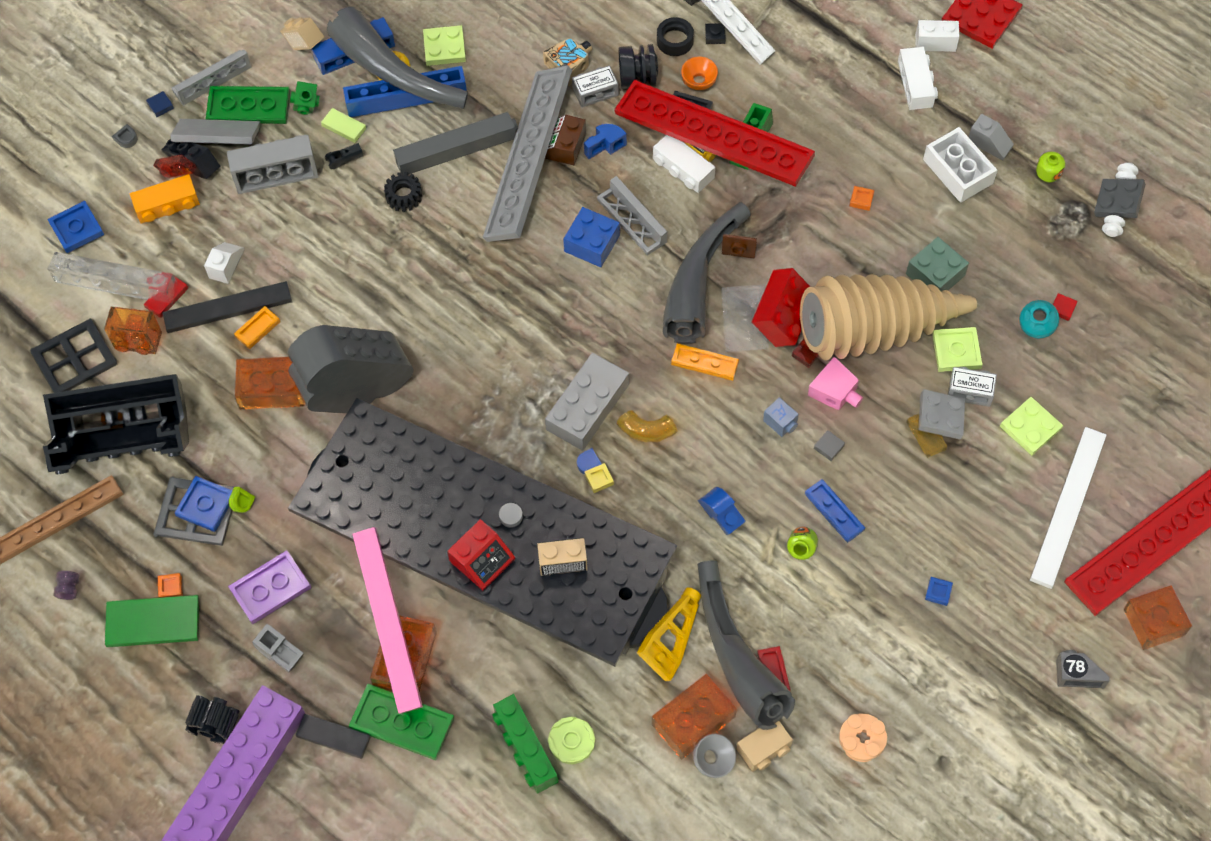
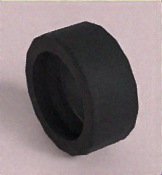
M671 17L659 24L657 28V45L664 54L680 56L691 50L694 40V29L687 20ZM670 31H680L687 36V39L679 43H671L664 39V35Z

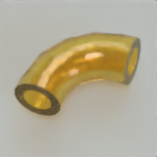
M633 410L624 413L616 423L629 437L645 443L660 442L678 432L676 425L668 415H664L654 421H647L641 419Z

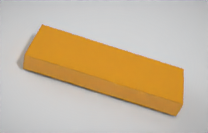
M678 343L671 360V365L732 381L739 364V359Z

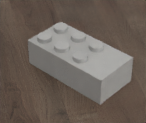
M298 135L294 138L227 151L230 172L238 194L318 178L309 135Z
M592 353L545 418L546 430L583 451L629 386V373Z

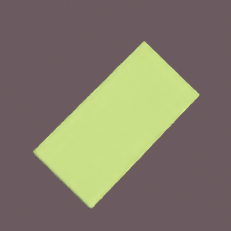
M334 108L321 121L322 127L354 143L366 130L365 124Z

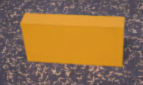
M264 306L239 328L234 335L250 350L280 323V319Z

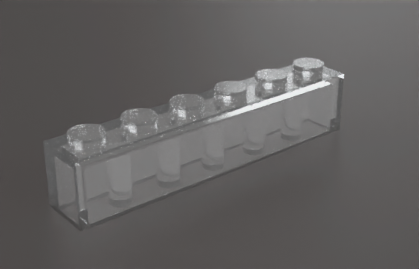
M60 252L54 253L47 269L57 283L145 300L152 299L173 304L179 287L174 275L171 273Z

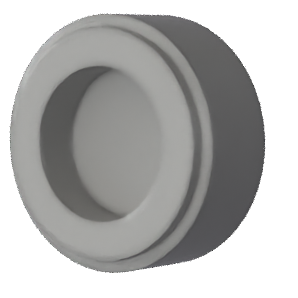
M507 503L499 511L500 521L506 527H515L522 521V510L517 504Z

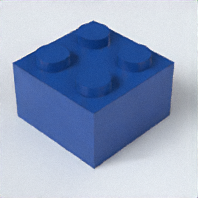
M582 207L563 239L564 252L602 267L620 236V222Z

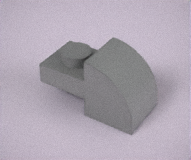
M268 624L264 626L252 641L254 647L267 659L274 661L288 673L303 656L302 651L288 642L282 634Z

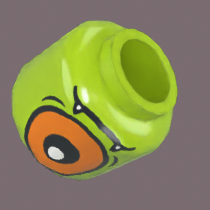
M1050 151L1042 154L1036 167L1037 176L1045 182L1059 180L1065 168V160L1057 152Z
M808 527L796 528L792 531L787 541L788 552L798 560H806L812 557L818 546L816 533Z

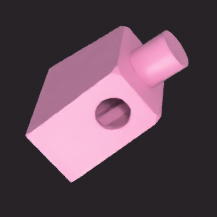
M835 357L832 358L809 385L808 396L836 410H840L846 402L857 408L863 400V397L855 392L859 382L858 378Z

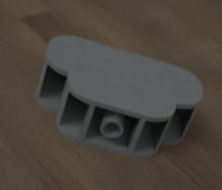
M320 325L302 333L288 349V356L293 362L288 370L289 375L294 380L305 400L307 408L313 412L347 413L356 398L370 404L376 398L388 396L399 390L411 378L414 372L411 363L394 334L389 331Z

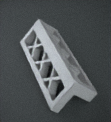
M239 50L172 87L173 93L184 106L209 92L210 86H219L252 68L247 52Z
M617 176L610 180V188L597 196V200L617 222H620V226L648 256L667 243V231ZM613 194L617 198V204L608 203L605 199ZM618 210H627L630 213L629 218L620 217ZM631 223L640 224L643 227L642 232L633 231L630 228ZM644 237L653 238L656 243L647 247L643 239Z

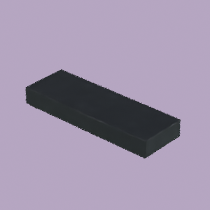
M305 713L296 733L297 738L360 759L363 758L371 738L368 734Z

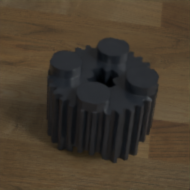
M196 695L185 722L187 725L185 730L191 733V735L198 736L199 733L210 738L211 742L224 744L225 740L228 739L234 730L240 711L233 707H227V701L214 697L213 700L209 701L203 696Z

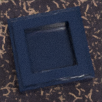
M164 91L146 99L156 118L174 109L173 104Z

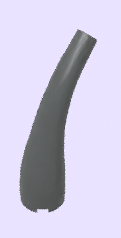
M355 7L343 8L337 12L339 16L333 22L329 20L327 33L330 38L350 59L362 68L408 93L436 103L464 109L468 91L432 80L406 65L385 44L362 12L356 10Z
M742 202L737 203L720 216L698 238L685 256L675 275L663 315V335L665 338L668 336L674 338V343L692 344L696 343V338L700 336L703 338L705 336L708 264L714 252L723 241V234L729 235L751 217L749 209Z
M700 562L697 566L704 614L710 637L726 680L740 706L760 729L769 730L776 728V722L782 717L788 719L793 712L795 699L787 687L756 657L739 635L725 602L718 562Z

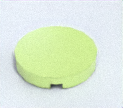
M577 717L562 718L551 728L548 737L549 748L553 756L562 763H581L594 750L595 736L593 729L588 722Z

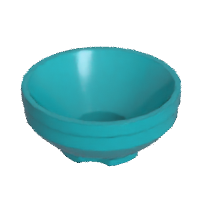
M1044 300L1032 301L1020 313V326L1030 337L1038 339L1049 337L1056 331L1059 325L1058 311L1050 302ZM1042 310L1046 313V318L1038 321L1033 317L1034 312Z

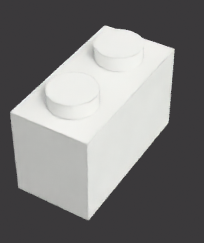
M918 20L915 34L916 47H924L925 51L956 52L959 40V22Z

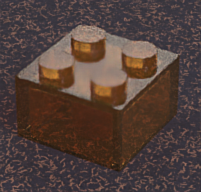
M110 307L104 330L114 349L120 352H137L142 355L156 354L162 331L153 312Z
M1172 585L1132 598L1123 609L1143 650L1183 637L1192 627Z

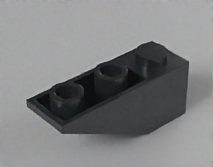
M170 139L161 149L162 152L195 176L206 180L220 167V164L207 147L193 142H173Z

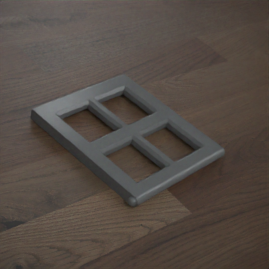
M170 477L154 530V537L160 536L223 546L232 514L230 506L219 524L215 535L195 532L197 525L189 521L186 530L165 528L169 512L176 511L179 506L172 505L176 488L188 489L192 483V480ZM220 485L230 490L234 488L233 486Z

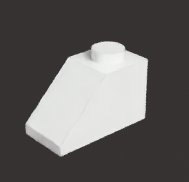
M224 242L212 248L204 264L209 279L228 284L243 254L244 247Z

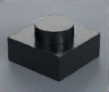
M722 23L705 24L706 44L726 43L725 26Z

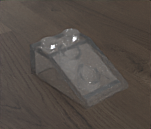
M764 285L721 288L726 352L768 349V339L752 323L765 291Z

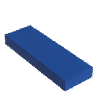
M823 479L805 491L806 497L847 543L865 531L864 525Z

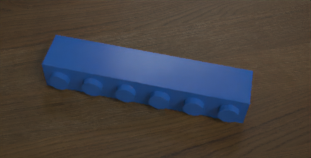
M462 66L420 73L442 84L467 91ZM384 80L343 87L349 117L433 103V101L401 90Z

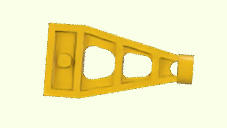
M690 587L685 588L681 598L648 632L637 651V654L664 681H671L681 664L699 606L698 603L701 599V594ZM679 612L685 617L681 630L673 622V619ZM668 629L676 637L672 651L660 641L661 636Z

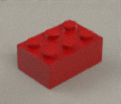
M794 268L772 271L752 320V323L775 347L796 345L802 330L800 322L801 299L804 291L810 286Z

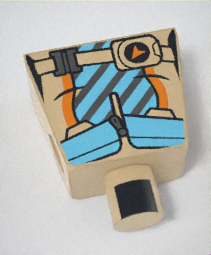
M568 38L543 51L544 64L549 69L568 65L572 69L568 82L569 87L572 84V77L583 73L588 68V53L593 49L586 40L578 45L573 39Z

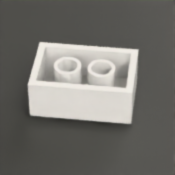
M960 127L926 146L923 160L960 203L994 183L997 169Z

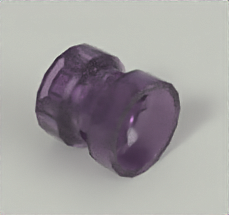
M72 571L57 572V586L54 588L53 596L62 600L76 599V584L79 583L80 575Z

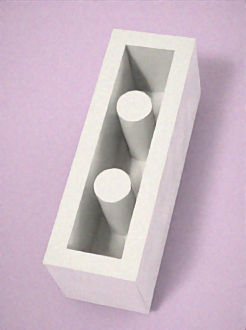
M924 47L900 49L898 65L909 110L933 108L934 101L938 98V91L933 86L934 75L933 71L929 70V55L925 54Z
M666 135L653 147L654 161L659 166L669 170L673 177H678L689 189L699 193L715 178V166L684 142Z

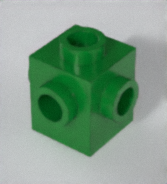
M297 81L295 91H291L290 103H293L294 111L302 115L313 114L314 107L318 108L320 96L316 95L317 84Z

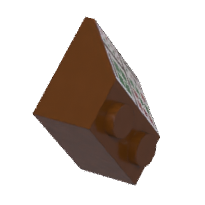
M570 115L557 118L545 159L575 166L586 135V119Z

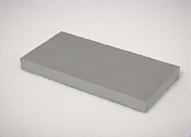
M180 119L170 134L171 141L252 144L260 130V121Z

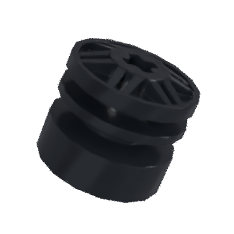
M653 44L647 45V54H644L643 45H640L637 55H634L632 46L619 47L621 88L628 89L636 79H640L642 83L646 84V78H649L650 86L656 87L658 61Z

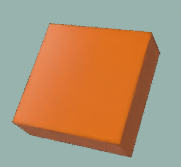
M854 186L849 207L870 211L875 190Z
M180 573L158 576L159 598L183 596L182 575Z

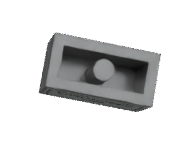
M610 65L572 77L573 91L581 108L619 96L618 82Z
M953 367L948 395L964 398L965 403L990 407L994 398L997 374L985 370H970L967 367Z

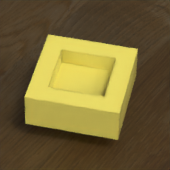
M605 463L584 471L593 493L614 485V481Z

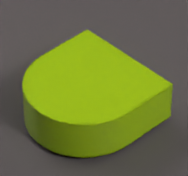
M234 487L229 497V506L236 513L247 512L251 508L255 496L240 487Z

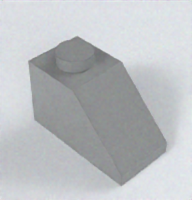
M981 114L971 127L970 140L980 149L1004 160L1014 144L1000 123Z

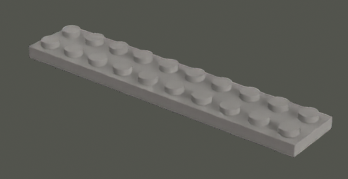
M568 65L535 73L484 231L483 238L487 242L520 238L572 73V69Z

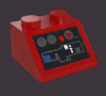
M481 519L447 551L449 561L482 591L515 560V556L499 535Z

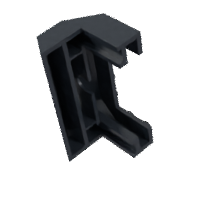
M177 374L43 395L51 433V439L43 445L48 472L55 471L57 475L68 473L69 469L73 468L78 460L86 459V462H93L99 460L101 456H108L111 459L120 457L121 453L130 452V455H137L143 453V450L152 449V452L161 451V455L168 454V457L181 455V451H184L189 444L187 410L182 384ZM157 404L158 411L146 413L145 405ZM100 412L105 414V421L99 420L83 423L82 415ZM118 412L123 413V418L118 419ZM123 424V428L110 429L112 426Z

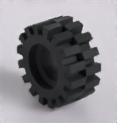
M398 172L397 177L394 174L391 175V180L388 178L386 180L387 184H384L387 204L392 209L395 207V211H399L402 208V212H406V208H409V211L413 210L412 206L416 208L418 202L421 203L422 189L419 179L415 178L412 173L408 176V172H404V175ZM400 188H409L411 190L406 196L395 194Z

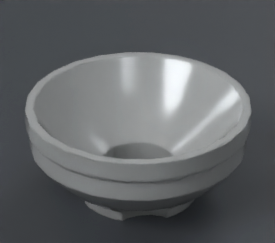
M710 734L698 741L694 748L693 759L696 768L703 775L711 778H720L730 773L736 762V752L733 744L726 737L720 734ZM707 750H711L716 756L713 764H708L704 759V754Z

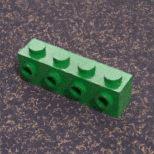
M512 694L493 704L494 713H492V717L497 726H502L505 732L502 736L507 746L512 745L515 751L513 757L519 767L523 766L526 771L524 778L530 788L534 787L538 794L557 784V773L515 695Z

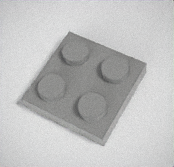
M923 389L920 395L918 430L961 439L964 431L965 399Z

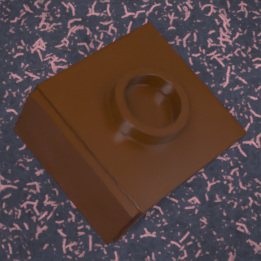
M723 234V255L755 258L757 238Z

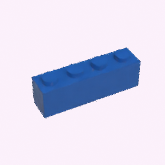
M384 17L371 21L370 24L389 48L395 47L393 33ZM331 38L317 43L312 48L314 60L322 75L355 63Z

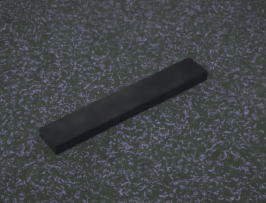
M285 281L162 313L167 333H172L259 311L264 306L271 308L291 303L292 299L288 283Z

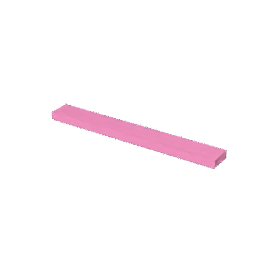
M372 527L353 533L398 713L402 714L422 708L377 529Z

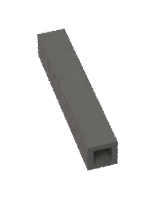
M505 112L393 149L395 162L401 175H404V172H408L409 175L514 140L518 126L515 118L511 119L509 113Z

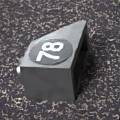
M1065 650L1056 659L1058 687L1105 688L1110 681L1109 676L1084 653H1077L1075 650Z

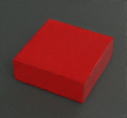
M1058 293L1053 305L1057 309L1059 317L1069 321L1078 301Z

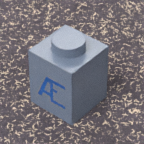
M779 397L764 411L763 421L783 437L787 432L790 434L796 429L799 414Z

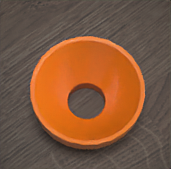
M706 57L690 58L682 66V80L688 87L695 90L710 88L717 79V66ZM697 76H702L705 81L696 83L693 79Z

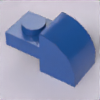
M614 124L599 125L596 127V135L589 137L584 142V154L588 159L604 150L611 155L627 145V133Z
M714 487L697 500L709 517L715 519L726 535L731 534L746 522L733 505L735 501L719 487Z

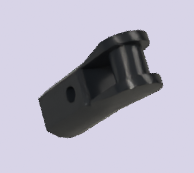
M359 143L344 149L327 153L325 160L329 161L328 166L330 169H337L364 155Z

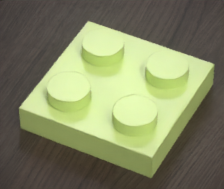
M462 25L423 29L427 66L466 62Z
M976 327L933 331L932 337L938 372L952 371L953 367H967L970 370L982 368Z
M1030 397L1001 422L1000 427L1032 456L1062 430L1063 425Z

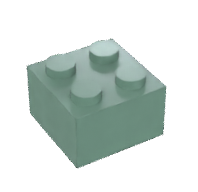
M937 237L909 261L906 275L912 280H921L926 285H935L940 291L949 290L966 275L969 262L941 238Z

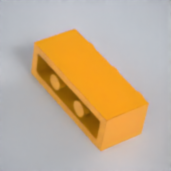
M189 174L130 193L140 224L200 205Z

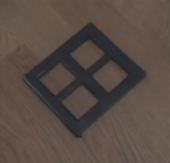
M91 318L30 349L33 358L54 393L69 391L118 365ZM88 330L95 343L75 352L69 339ZM61 344L68 357L49 367L42 354ZM98 348L105 361L86 371L79 358ZM72 363L78 376L59 385L52 372Z

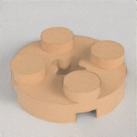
M869 714L851 715L843 723L839 733V743L846 752L845 754L859 762L871 761L882 754L887 743L884 723ZM864 732L869 737V740L861 743L860 738L856 737L857 734Z

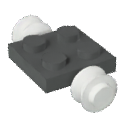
M1132 163L1120 164L1117 168L1116 179H1103L1094 213L1096 217H1105V224L1102 226V230L1110 237H1116L1123 233L1122 227L1125 226L1123 218L1138 217L1146 184L1144 179L1136 178L1138 168Z

